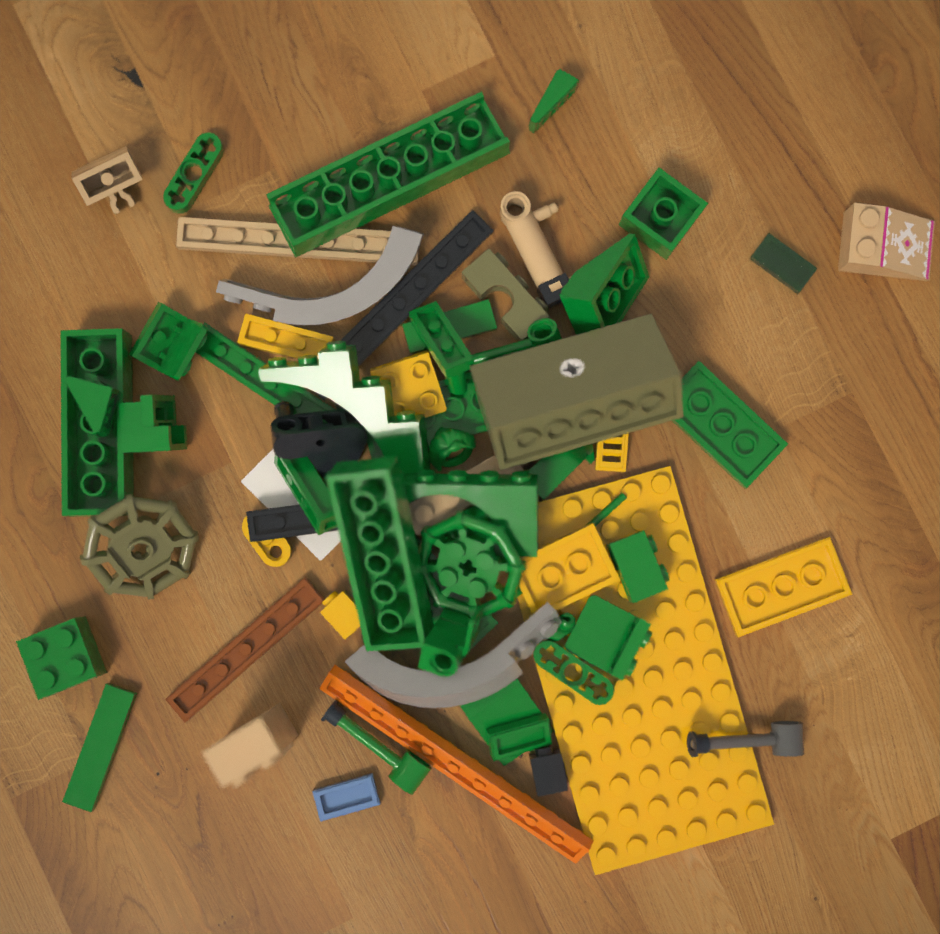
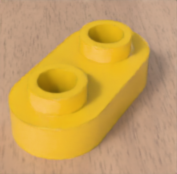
M246 516L242 523V531L250 542ZM286 538L250 542L262 561L269 566L281 567L291 558L292 549ZM275 546H279L282 549V554L278 558H274L271 554V550Z

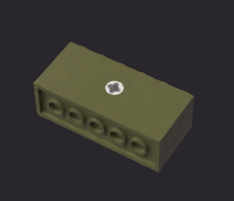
M652 313L470 366L479 408L500 470L683 417L681 373Z

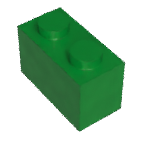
M644 530L607 544L630 603L638 602L668 590L666 582L670 581L669 575L663 563L658 565L654 553L658 552V549L651 534L647 536Z

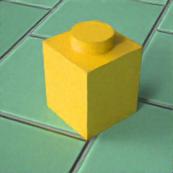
M335 590L322 602L325 608L320 613L344 640L349 638L360 627L355 601L346 590L340 594Z

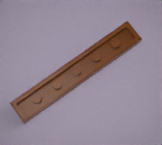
M305 577L165 700L186 723L317 609L325 600L324 596Z

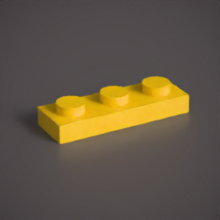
M245 313L237 343L298 360V357L305 355H316L318 359L317 353L327 347L328 342L334 341V337Z

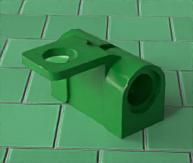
M478 606L471 618L444 608L436 624L422 643L418 668L443 677L455 674L479 634L484 607Z

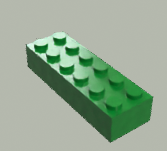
M122 328L60 330L62 516H97L125 499V495L132 494L134 497L133 452L122 453L119 403L133 402L132 356L129 355L132 349V335ZM68 376L113 387L121 391L110 433L105 437L94 434L64 381ZM128 512L121 516H128Z
M399 456L337 462L327 474L326 479L366 652L422 648V643L434 627Z

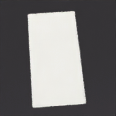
M273 449L241 480L268 509L299 505L274 464L275 453ZM339 531L325 532L319 536L317 533L296 536L320 561L341 541Z

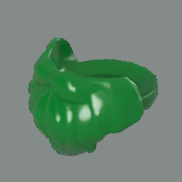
M440 427L430 443L428 454L431 465L440 472L442 471V466L454 467L464 463L472 454L473 449L476 448V439L472 434L460 429ZM464 448L458 456L450 459L447 458L452 452Z

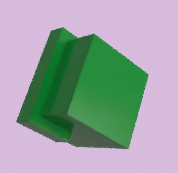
M140 395V402L119 403L122 453L187 449L186 425H176L175 395Z

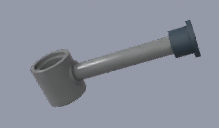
M799 721L771 722V731L765 734L708 737L707 734H696V732L691 731L687 735V749L691 757H697L702 753H709L710 750L761 746H771L772 754L775 756L793 757L804 755L803 722Z

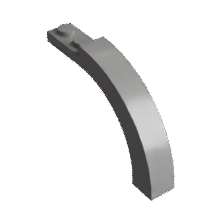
M396 225L392 226L387 245L381 257L368 274L350 288L330 296L296 298L228 279L218 281L216 293L224 294V300L232 303L241 304L242 300L254 303L253 308L261 311L271 312V309L274 308L273 321L280 323L320 325L336 322L367 309L395 287L413 263L424 233Z
M547 602L490 653L474 662L458 667L456 673L448 677L404 667L387 659L378 651L366 652L365 644L350 656L345 663L364 683L376 692L394 701L426 708L464 705L499 691L523 674L517 663L528 658L533 653L535 646L544 638L551 637L562 622L556 610Z

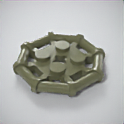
M132 494L125 495V499L99 515L89 518L87 521L89 524L83 554L80 555V561L82 565L88 567L101 583L105 593L109 595L118 593L148 597V600L155 599L154 596L182 578L187 579L191 574L189 569L196 542L199 540V533L192 529L177 509L176 502L172 500L166 502L133 497ZM137 510L160 514L154 520L145 515L137 517ZM128 512L129 519L115 528L108 524ZM171 520L180 534L172 537L164 526ZM100 535L108 537V546L105 551H97ZM139 543L146 544V553L132 552L135 549L134 545ZM174 547H182L179 562L171 560V553ZM109 562L116 570V573L111 576L102 563ZM166 569L170 571L164 576L152 582L151 578L155 577L159 573L163 572ZM130 576L138 577V580H143L144 584L123 582L124 578L130 579Z

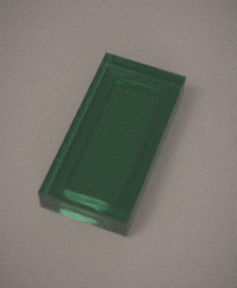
M770 233L767 234L749 258L796 294L801 292L818 269Z

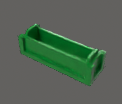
M275 455V466L318 536L336 528L337 523L330 492L309 458L282 459Z

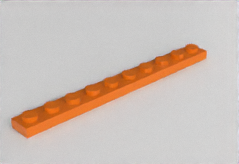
M334 665L319 688L327 695L337 700L576 864L590 851L594 841L583 834L581 830L565 822L553 811L543 807L528 794L521 792L503 777L495 774L480 764L478 760L455 747L453 743L433 732L425 724L408 715L399 706L386 700L374 689L367 687L354 678L349 672L342 670L337 665Z

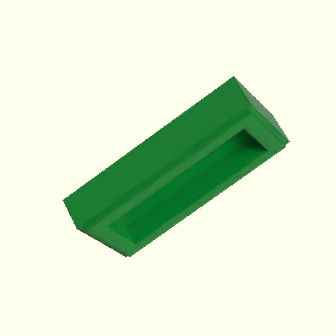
M546 713L486 729L490 756L493 761L552 745L550 723Z

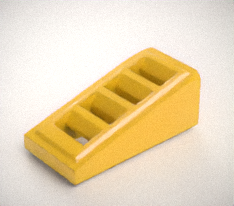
M629 433L623 434L621 437H613L596 442L595 471L626 472ZM620 444V450L603 449V445ZM603 456L620 457L619 462L602 461Z

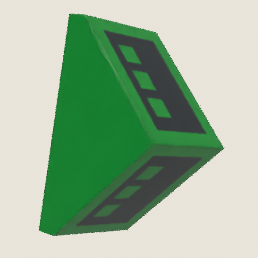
M71 376L65 378L64 381L94 434L102 437L108 435L121 391L113 387Z

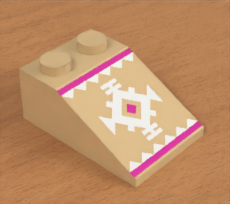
M853 203L843 215L838 271L929 281L935 221L886 206Z

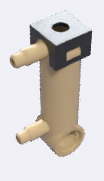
M513 191L506 194L501 201L500 218L507 227L537 287L540 299L550 309L562 303L559 295L564 285L572 277H568L566 273H563L538 223L558 212V206L556 203H552L532 211L529 198L522 192ZM511 205H518L523 209V213L513 216L509 214L507 209Z

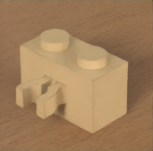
M127 146L72 171L71 177L87 206L109 196L110 206L115 215L120 213V209L116 205L117 197L115 193L118 192L121 198L126 199L129 206L132 207L136 205L135 201L124 188L143 180L141 172Z

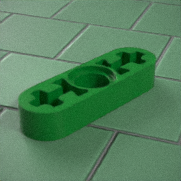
M203 133L197 137L165 189L163 200L172 212L183 214L191 209L223 157L224 146L217 135ZM213 142L216 150L214 152L208 151L205 155L206 151L203 146L205 144L211 145ZM203 157L205 161L208 163L207 166H205L201 161ZM192 166H198L202 169L201 177L195 181H190L186 178V172ZM183 181L188 187L193 189L191 191L188 188L184 189L180 182ZM182 193L185 201L175 204L172 196L174 194L179 196Z
M543 640L535 646L533 657L538 666L596 705H604L612 699L614 695L612 683L560 645L551 640ZM550 646L554 647L552 653L560 660L563 654L568 656L561 663L558 672L553 670L557 666L553 661L549 659L545 663L541 661L542 655L539 651L542 647L544 649H548ZM571 663H576L582 668V675L576 681H569L564 675L566 666ZM589 672L594 674L589 679L596 685H600L602 682L605 683L604 689L607 693L604 697L598 695L597 698H594L593 689L586 684L584 690L579 688L586 681Z

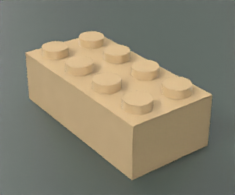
M281 703L227 734L202 752L220 786L223 788L232 783L235 788L249 780L261 767L265 770L280 761V758L286 755L285 753L294 746L292 741L299 734Z

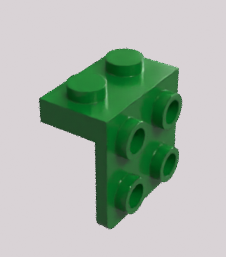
M158 302L129 355L178 381L189 372L194 353L204 345L207 339L206 332L208 327Z
M592 595L588 598L565 643V649L623 681L625 675L631 676L637 665L638 660L634 657L639 647L644 649L652 635V631L649 630L651 623L626 612L598 596Z

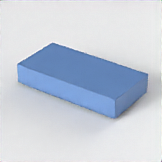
M373 773L313 789L312 791L320 822L381 804Z

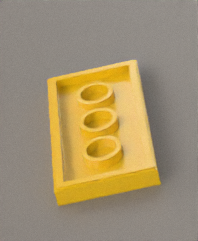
M830 537L714 579L736 637L744 636L853 595Z

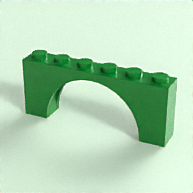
M420 470L417 473H404L402 471L408 503L430 495H450L465 499L482 509L496 525L500 526L502 524L506 527L505 532L520 557H537L539 546L538 474H531L528 471L499 474V472L493 470L482 471L480 474H467L463 470H453L449 473H435L433 470Z

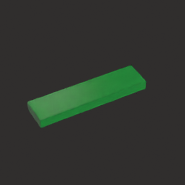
M111 683L105 684L64 795L63 803L88 812L95 810L134 704L136 692Z

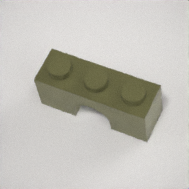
M487 249L461 272L462 280L481 301L492 292L506 293L511 298L513 306L502 317L501 324L517 342L529 339L527 335L529 326L539 319L549 318L550 316L547 314L549 309L539 297L534 299L528 293L529 286L521 276L516 275L514 277L507 269L509 267L508 262L499 252L494 254L490 249Z

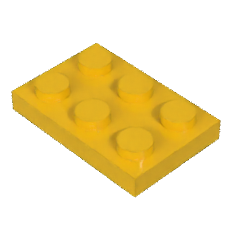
M593 523L538 548L537 557H520L521 560L526 561V570L522 573L519 588L532 615L547 602L557 611L620 580Z

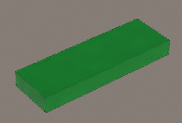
M489 299L444 312L461 340L497 330ZM411 322L402 324L410 354L428 350Z

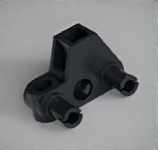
M279 402L274 407L276 419L271 422L270 426L273 451L277 457L282 459L308 457L324 479H326L327 474L337 462L359 460L367 443L366 428L348 410L336 402L335 406L337 409L301 414H293L294 409L290 402ZM322 419L326 420L328 423L323 424Z

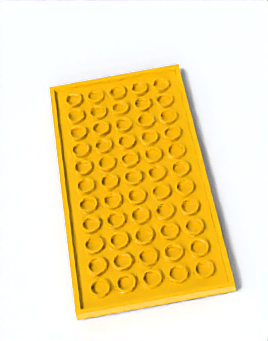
M671 466L538 502V548L584 527L618 495L623 493L627 499L595 527L614 568L615 565L607 544L645 530L646 535L651 534L656 543L658 552L654 553L658 565L663 563L670 581L666 582L668 590L635 603L629 602L621 580L556 611L558 616L565 612L571 613L577 621L588 598L595 595L651 623L649 628L652 631L650 640L644 649L639 647L634 657L638 660L637 665L631 676L625 675L623 681L574 655L612 683L614 695L608 703L604 705L593 704L535 662L582 832L594 841L588 853L595 875L774 825L752 747L710 750L709 753L699 754L697 757H691L687 749V735L691 731L696 732V734H707L708 737L748 735V731ZM521 594L517 599L523 621L525 622L532 616V613L523 594ZM570 633L561 640L554 642L565 649V643ZM550 646L548 649L542 647L539 651L542 655L541 661L544 663L548 659L557 664L553 670L558 672L561 663L568 656L563 654L560 660L552 653L554 647ZM576 663L567 665L564 670L566 679L569 681L578 680L582 675L581 666ZM589 672L586 681L579 688L584 690L586 684L593 689L594 698H597L598 695L604 697L607 693L604 689L605 683L602 682L600 685H596L589 679L594 674Z

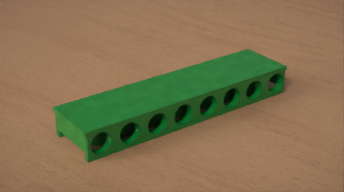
M481 91L266 194L270 204L268 206L296 258L509 155L510 141L508 137L504 136ZM476 104L472 108L466 110L469 106ZM449 117L445 121L439 123L442 119ZM423 129V130H422L421 132H419L418 134L413 135L415 132H417V131ZM396 142V143H395L394 145H392L391 147L386 148V147H387L388 145H390L391 143ZM369 155L364 160L359 161L362 157ZM342 168L337 173L331 174L335 170ZM315 181L313 184H311V185H309V186H307V187H304V186L307 185L308 183ZM288 194L286 197L277 200L279 197Z

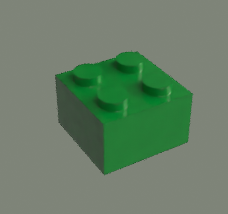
M658 168L622 215L618 225L628 233L635 234L639 241L667 260L702 214L708 203L664 170Z
M86 616L70 619L16 641L38 700L107 674Z

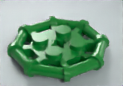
M458 510L455 515L432 526L426 525L421 530L422 538L418 551L426 589L433 600L432 605L435 608H445L471 618L477 607L482 606L484 607L483 618L501 609L512 608L516 604L515 596L522 573L526 570V561L521 560L505 532L506 527L500 524L499 526L468 515L465 510ZM456 528L459 532L457 538L448 540L443 535ZM470 529L489 535V537L486 539L472 534ZM495 542L498 543L506 559L502 560L500 555L497 557L495 554V547L493 545ZM433 544L440 548L438 560H429ZM471 560L473 561L472 566L477 568V570L470 572L465 569L462 563ZM501 571L509 572L505 586L498 582ZM431 572H438L439 582L443 586H445V588L442 591L436 583ZM451 592L469 598V604L448 596ZM488 592H492L497 597L481 604L480 598Z

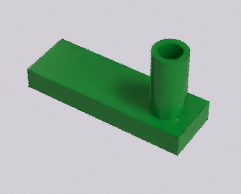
M435 301L409 311L411 323L442 373L448 379L450 392L454 395L464 394L468 389L465 371L470 370L471 365H475L474 358L443 310Z

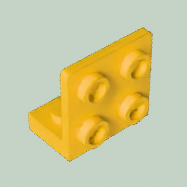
M427 350L370 368L371 376H380L381 380L391 381L394 416H397L396 413L400 411L412 410L415 411V415L425 414V418L447 410Z

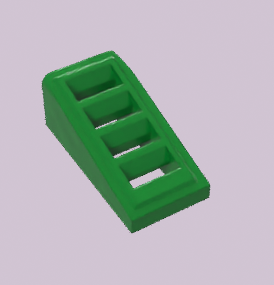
M561 69L556 71L530 118L529 131L535 133L575 93L579 84V80Z

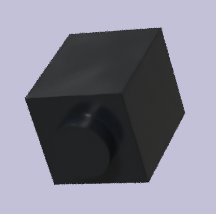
M549 745L535 749L534 754H529L538 797L569 791L559 748L553 749V746Z

